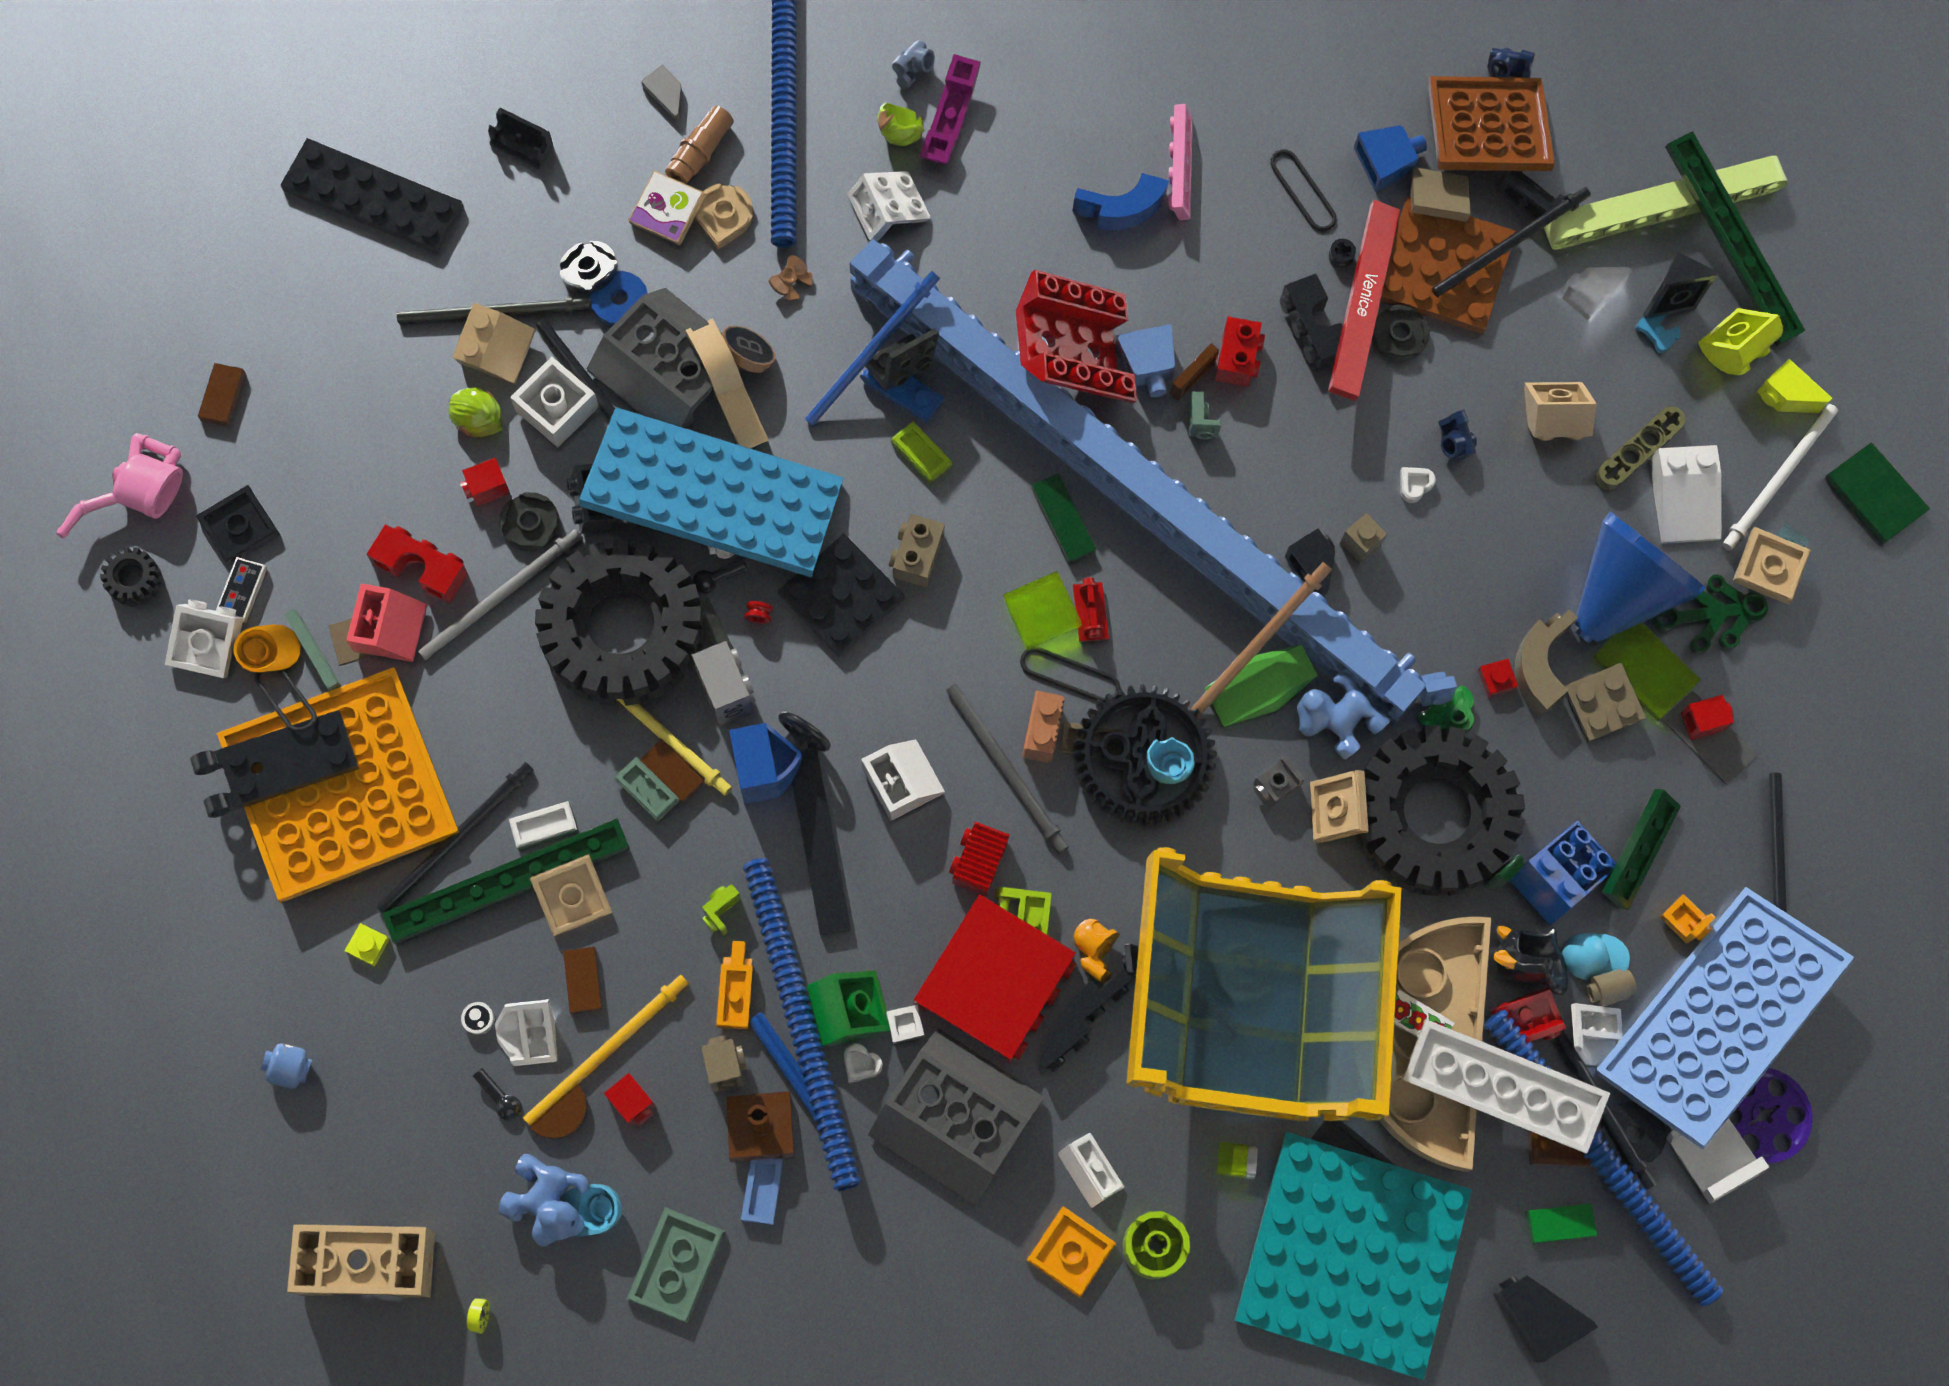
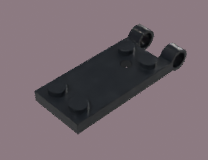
M339 710L318 716L314 726L303 732L291 731L288 727L216 751L199 752L190 758L195 775H206L218 769H224L231 792L214 794L203 801L207 815L210 818L221 817L244 807L359 769ZM312 719L294 724L293 726H306L311 722ZM255 764H262L263 770L261 773L255 774L252 772V767Z

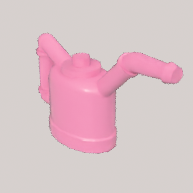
M134 434L130 442L128 461L120 464L112 473V478H114L113 492L87 501H80L79 504L72 508L56 534L61 538H65L84 514L88 515L89 512L116 503L144 513V515L153 519L161 517L173 502L182 482L183 470L175 466L181 457L180 450L173 445L169 446L151 439L148 435ZM142 449H147L166 458L163 462L142 454Z

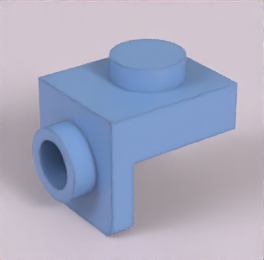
M1445 672L1421 676L1426 684V687L1419 696L1422 707L1433 704L1441 705L1452 701L1457 688L1454 676L1446 677Z

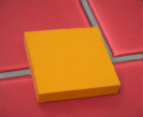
M1062 1206L1026 1261L1081 1298L1116 1245V1242Z

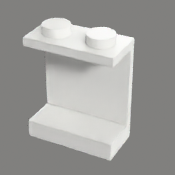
M1730 1119L1725 1122L1704 1150L1673 1128H1671L1672 1132L1666 1137L1709 1204L1758 1177L1769 1168L1762 1156L1756 1159Z

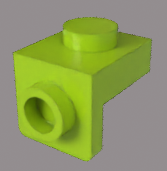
M732 884L727 888L721 886L709 896L711 900L702 906L703 912L706 915L702 920L712 933L718 930L722 936L726 935L728 931L719 917L741 900L739 892Z

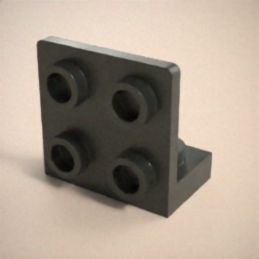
M934 328L918 338L912 333L876 353L865 367L885 391L894 386L899 387L911 376L918 372L920 374L924 373L932 366L939 332Z

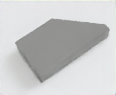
M662 64L641 80V84L676 121L679 119L682 86L677 78Z

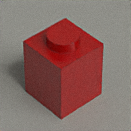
M496 457L462 470L465 481L460 483L467 499L473 497L477 507L510 494Z
M1723 694L1691 703L1680 713L1691 741L1725 731L1734 723L1733 709L1725 701Z
M630 1073L626 1074L604 1092L630 1126L635 1123L639 1126L653 1115L651 1110L656 1105Z

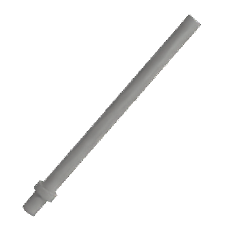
M575 529L563 539L559 537L555 540L556 544L418 650V653L426 661L563 553L565 555L570 553V548L583 539L581 534Z

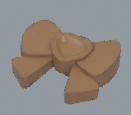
M792 255L788 258L786 267L778 275L771 276L768 282L776 293L785 295V300H798L800 297L791 284L799 280L805 285L811 286L812 273L807 272V266L802 259Z

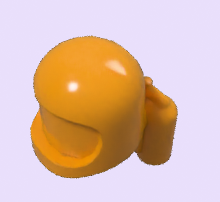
M1087 919L1076 928L1073 940L1075 946L1087 956L1080 959L1082 969L1105 984L1110 979L1112 973L1108 971V966L1103 961V958L1112 948L1120 934L1114 929L1108 930L1096 919Z

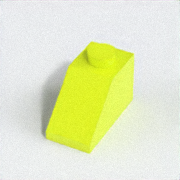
M1790 359L1778 368L1757 391L1762 400L1767 405L1774 407L1778 412L1820 413L1833 399Z

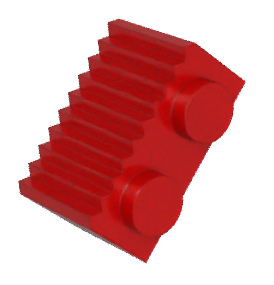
M974 822L972 829L966 828L960 845L965 847L961 857H954L949 873L953 874L952 884L987 897L1008 844L1010 834L978 822Z

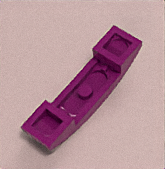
M953 54L945 78V87L931 128L927 132L920 158L948 165L970 105L981 65L980 61Z

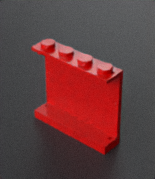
M979 894L913 999V1005H917L918 1009L923 1012L927 1009L1007 1058L1006 1062L1010 1064L1014 1057L1020 1060L1029 1044L1024 1040L1030 1030L1036 1033L1045 1018L1041 1015V1012L1046 1004L1052 1006L1061 992L1057 988L1061 979L1064 977L1068 980L1076 968L1077 963L1073 962L1076 952Z

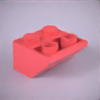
M361 583L346 641L354 652L413 662L427 604L390 588Z

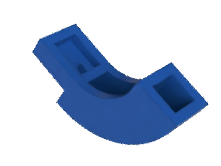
M1141 173L1137 185L1130 192L1120 196H1107L1077 188L1072 211L1078 212L1083 217L1098 218L1097 229L1111 231L1129 229L1147 221L1158 211L1167 194L1169 180Z

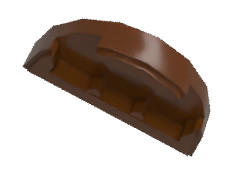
M577 1085L530 1129L539 1136L550 1139L566 1138L575 1133L585 1121L587 1111V1098L580 1085Z

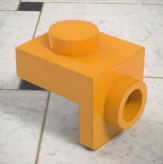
M1682 894L1659 918L1687 944L1695 938L1701 941L1713 929L1709 924L1716 917L1712 913L1706 916Z

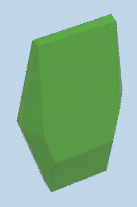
M1302 644L1258 654L1251 659L1223 690L1212 705L1223 727L1231 726L1278 711L1318 675ZM1213 683L1205 687V691H1207Z

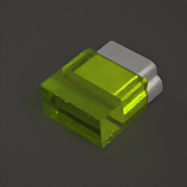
M1220 1141L1218 1143L1216 1175L1255 1179L1257 1147Z

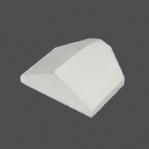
M549 1000L505 1004L495 1023L497 1042L510 1058L511 1064L513 1066L556 1062V1027Z
M1578 1003L1571 1004L1574 1048L1584 1065L1600 1066L1623 1038L1621 1009Z

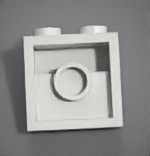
M188 600V604L176 605L165 665L227 678L234 642L241 633L244 617L235 616L236 610L227 607H218L217 611L206 609L207 603L196 600Z

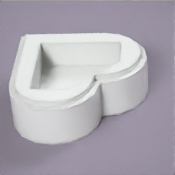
M1402 467L1400 470V494L1403 500L1408 503H1416L1422 498L1424 493L1431 491L1436 482L1434 473L1425 468Z
M853 1043L845 1049L844 1061L849 1083L872 1079L881 1073L882 1061L877 1054L868 1053L866 1048L858 1043Z

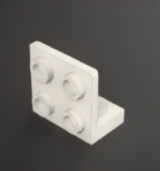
M907 171L863 174L847 194L869 241L872 239L879 241L892 224L927 222L930 219L923 200Z

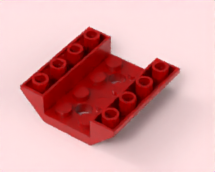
M1036 269L1033 270L1016 308L1021 366L1045 383L1133 404L1137 402L1135 375L1119 371L1117 368L1113 329L1129 321L1126 294Z

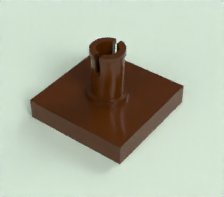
M790 1091L726 1096L730 1162L794 1157Z

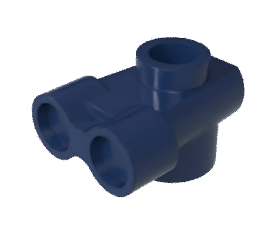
M1492 48L1487 65L1488 71L1492 77L1530 78L1535 53L1526 50L1515 52L1509 48Z
M1465 410L1457 411L1449 415V417L1438 421L1442 434H1445L1441 440V449L1446 457H1456L1457 461L1477 453L1475 449L1477 439L1469 430V420Z

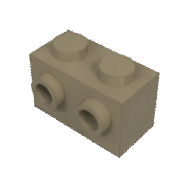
M910 514L908 523L902 522L898 534V539L902 541L899 550L893 549L889 561V566L893 567V578L927 588L944 537V523Z
M726 1036L708 1039V1044L701 1046L708 1081L713 1092L744 1086L742 1070L748 1068L742 1046L736 1047L733 1038L727 1040Z

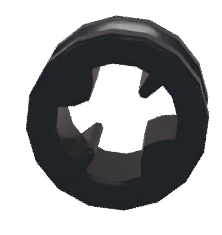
M1348 239L1335 240L1328 254L1330 263L1338 268L1348 267L1353 262L1356 247ZM1338 249H1342L1343 253H1347L1346 258H1343L1341 254H1337Z

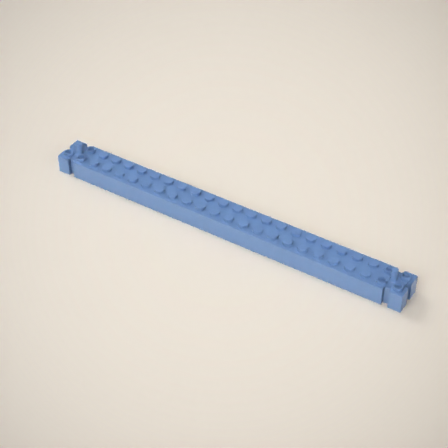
M872 239L850 261V273L853 275L850 278L851 289L867 302L871 301L875 304L877 310L890 319L913 293L916 283H921L924 279L917 274L915 268L910 264L914 259L911 251L905 250L895 260L893 258L895 256L894 252L889 246L884 243L879 244L876 240ZM936 285L929 291L931 295L928 298L924 297L899 326L906 334L910 335L913 333L916 338L935 328L939 332L934 354L938 360L1265 625L1303 585V581L1297 575L1289 574L1281 568L1279 561L1275 557L1261 552L1250 537L1242 536L1235 531L1229 520L1214 514L1204 500L1194 498L1189 494L1182 482L1177 479L1172 480L1164 473L1163 468L1157 462L1149 461L1142 456L1141 451L1136 445L1131 442L1126 443L1118 436L1117 431L1111 425L1103 424L1096 419L1094 412L1085 405L1080 406L1075 402L1072 395L1065 388H1058L1053 384L1042 382L1022 367L1020 352H1013L1005 345L1004 340L998 334L988 332L977 317L967 315L961 310L956 300L951 297L946 298L939 292ZM1317 592L1311 593L1276 632L1278 636L1291 646L1302 644L1309 660L1331 679L1334 680V677L1342 672L1352 676L1358 688L1370 699L1371 705L1389 718L1390 722L1388 725L1392 728L1415 703L1426 687L1421 675L1415 670L1410 669L1416 662V658L1413 655L1407 653L1399 662L1398 657L1393 652L1379 647L1368 632L1364 630L1359 631L1351 624V620L1347 615L1333 610L1327 605L1326 599Z

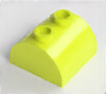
M1737 308L1702 338L1698 344L1705 357L1716 368L1728 374L1743 375L1750 370V363L1753 360L1762 358L1770 353V346L1782 336L1783 325L1779 315Z

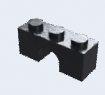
M1315 273L1286 284L1280 297V305L1285 314L1288 313L1292 320V329L1295 336L1301 338L1305 346L1304 353L1309 363L1313 362L1316 371L1334 365L1343 326L1341 322L1332 326H1322L1314 320L1313 314L1323 311L1328 300V296Z

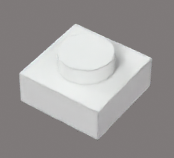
M917 1005L886 1012L893 1044L924 1038Z

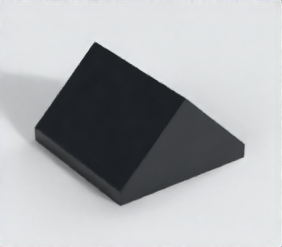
M1677 252L1656 286L1643 313L1644 318L1696 309L1717 277L1716 270Z

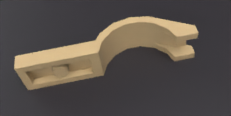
M712 318L707 320V326L696 331H692L689 328L685 332L708 374L717 402L737 445L751 449L769 441L744 387L735 360Z

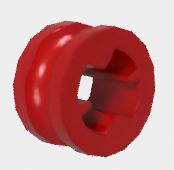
M760 601L747 602L746 608L749 611L745 613L744 619L755 624L771 623L769 614L773 612L772 605Z

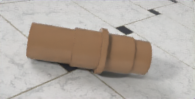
M713 106L688 138L682 139L680 148L665 169L666 175L684 184H688L702 166L710 162L711 154L734 122L731 114L722 107Z

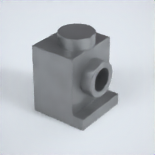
M1285 755L1280 761L1256 777L1253 783L1256 786L1254 790L1261 801L1264 803L1268 802L1273 807L1300 788L1305 778L1288 756ZM1278 776L1283 784H1275L1273 777Z

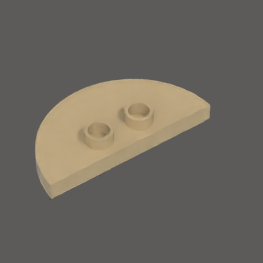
M1461 917L1444 920L1412 933L1398 944L1396 992L1401 990L1453 1021L1454 1025L1451 1030L1482 1041L1491 918ZM1371 974L1361 991L1354 1011L1351 1032L1376 1031L1379 974ZM1394 1025L1389 1116L1380 1119V1123L1395 1139L1420 1157L1453 1170L1463 1172L1473 1170L1477 1109L1402 1079L1417 1039ZM1375 1042L1351 1043L1353 1065L1359 1086L1365 1099L1372 1100Z

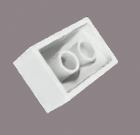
M1717 445L1658 448L1650 459L1649 466L1661 544L1720 541L1721 467Z

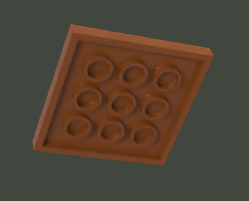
M1430 76L1428 88L1438 170H1553L1555 163L1542 78Z
M1407 196L1396 227L1380 301L1390 305L1411 306L1421 315L1484 334L1510 250L1438 298L1433 294L1432 287L1514 234L1516 230L1469 216L1468 221L1464 222L1412 213L1411 197Z

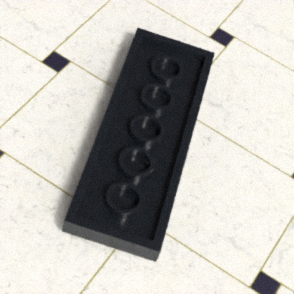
M309 138L305 140L280 184L285 192L436 254L441 249L463 208L461 200Z

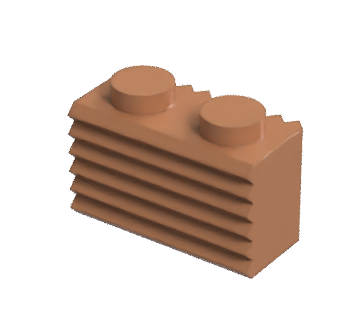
M1035 691L1023 748V758L1045 763L1052 762L1065 702L1063 696Z

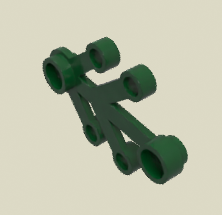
M1715 574L1706 581V590L1713 595L1721 593L1735 604L1724 605L1703 590L1694 600L1706 608L1684 611L1672 608L1653 617V623L1656 628L1665 632L1671 631L1677 624L1710 620L1701 634L1697 635L1690 643L1692 652L1701 655L1710 648L1712 638L1727 617L1739 616L1731 630L1726 631L1719 638L1721 648L1727 651L1733 650L1739 644L1740 636L1750 622H1758L1765 617L1768 605L1762 595L1757 593H1747L1744 595L1726 583L1721 575ZM1711 581H1717L1720 588H1714ZM1747 605H1753L1756 612H1751ZM1660 617H1666L1669 620V624H1664ZM1726 636L1731 637L1733 639V645L1728 644L1726 642ZM1696 641H1702L1705 645V648H1699L1696 644Z

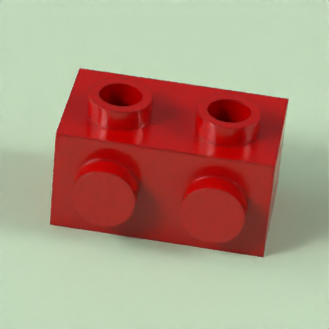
M1227 316L1215 381L1249 387L1252 377H1258L1261 361L1255 359L1257 351L1262 352L1265 334L1260 333L1261 322Z

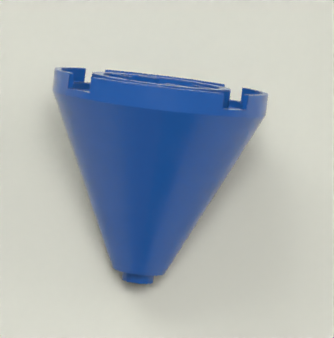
M1610 511L1601 522L1577 612L1578 619L1574 623L1579 627L1576 633L1588 643L1592 640L1599 643L1698 597L1706 587Z

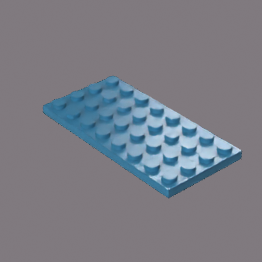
M615 407L580 495L578 506L812 577L844 477Z

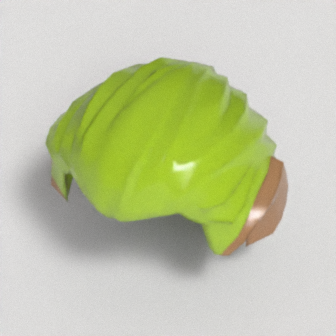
M884 103L879 109L877 123L881 135L891 144L898 146L910 145L918 141L925 131L923 118L920 116L917 120L916 112L913 110L895 106L891 103Z
M479 387L459 390L449 399V419H451V423L455 424L456 429L462 431L468 437H484L502 430L501 407L489 391L482 390Z

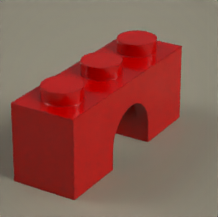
M385 524L366 553L372 565L399 577L407 565L422 563L425 565L424 573L419 579L422 589L450 604L468 576V572L463 564L464 561L455 554L448 552L445 555L437 551L438 548L425 539L419 542L411 538L412 534L402 527L396 526L394 529Z

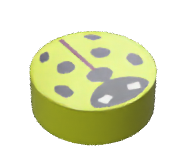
M476 1298L472 1301L467 1315V1328L470 1332L483 1333L485 1331L490 1315L489 1300Z

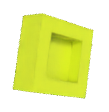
M360 923L344 951L375 967L390 938Z

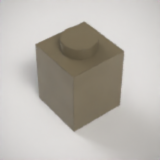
M1366 513L1344 532L1339 544L1361 564L1381 547L1387 533Z

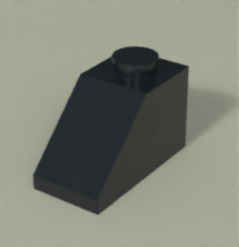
M1319 528L1290 545L1285 557L1301 580L1305 582L1304 578L1307 574L1312 575L1322 562L1333 569L1335 546L1331 538L1326 534L1323 535ZM1332 571L1321 582L1322 587L1319 590L1315 589L1313 592L1321 594L1324 598L1329 591Z

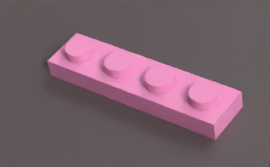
M1186 104L1174 105V116L1170 118L1174 142H1170L1169 146L1173 167L1169 168L1172 193L1168 194V204L1170 210L1175 212L1180 221L1190 219L1193 117Z

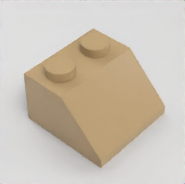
M473 302L452 358L465 367L515 384L536 330L506 314Z
M1583 382L1525 383L1527 424L1534 437L1540 440H1552L1554 437L1580 440L1583 437H1593L1597 403Z

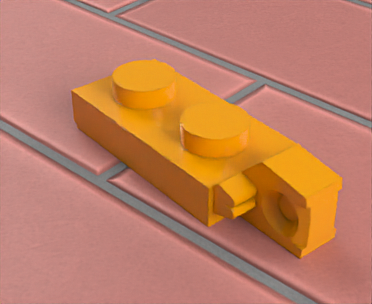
M733 941L731 957H724L723 964H721L717 1028L749 1030L754 967L752 965L753 959L745 958L746 944L744 941Z

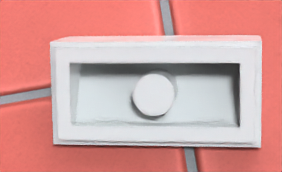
M1091 1133L1074 1141L1058 1152L1059 1158L1091 1208L1124 1188V1185Z

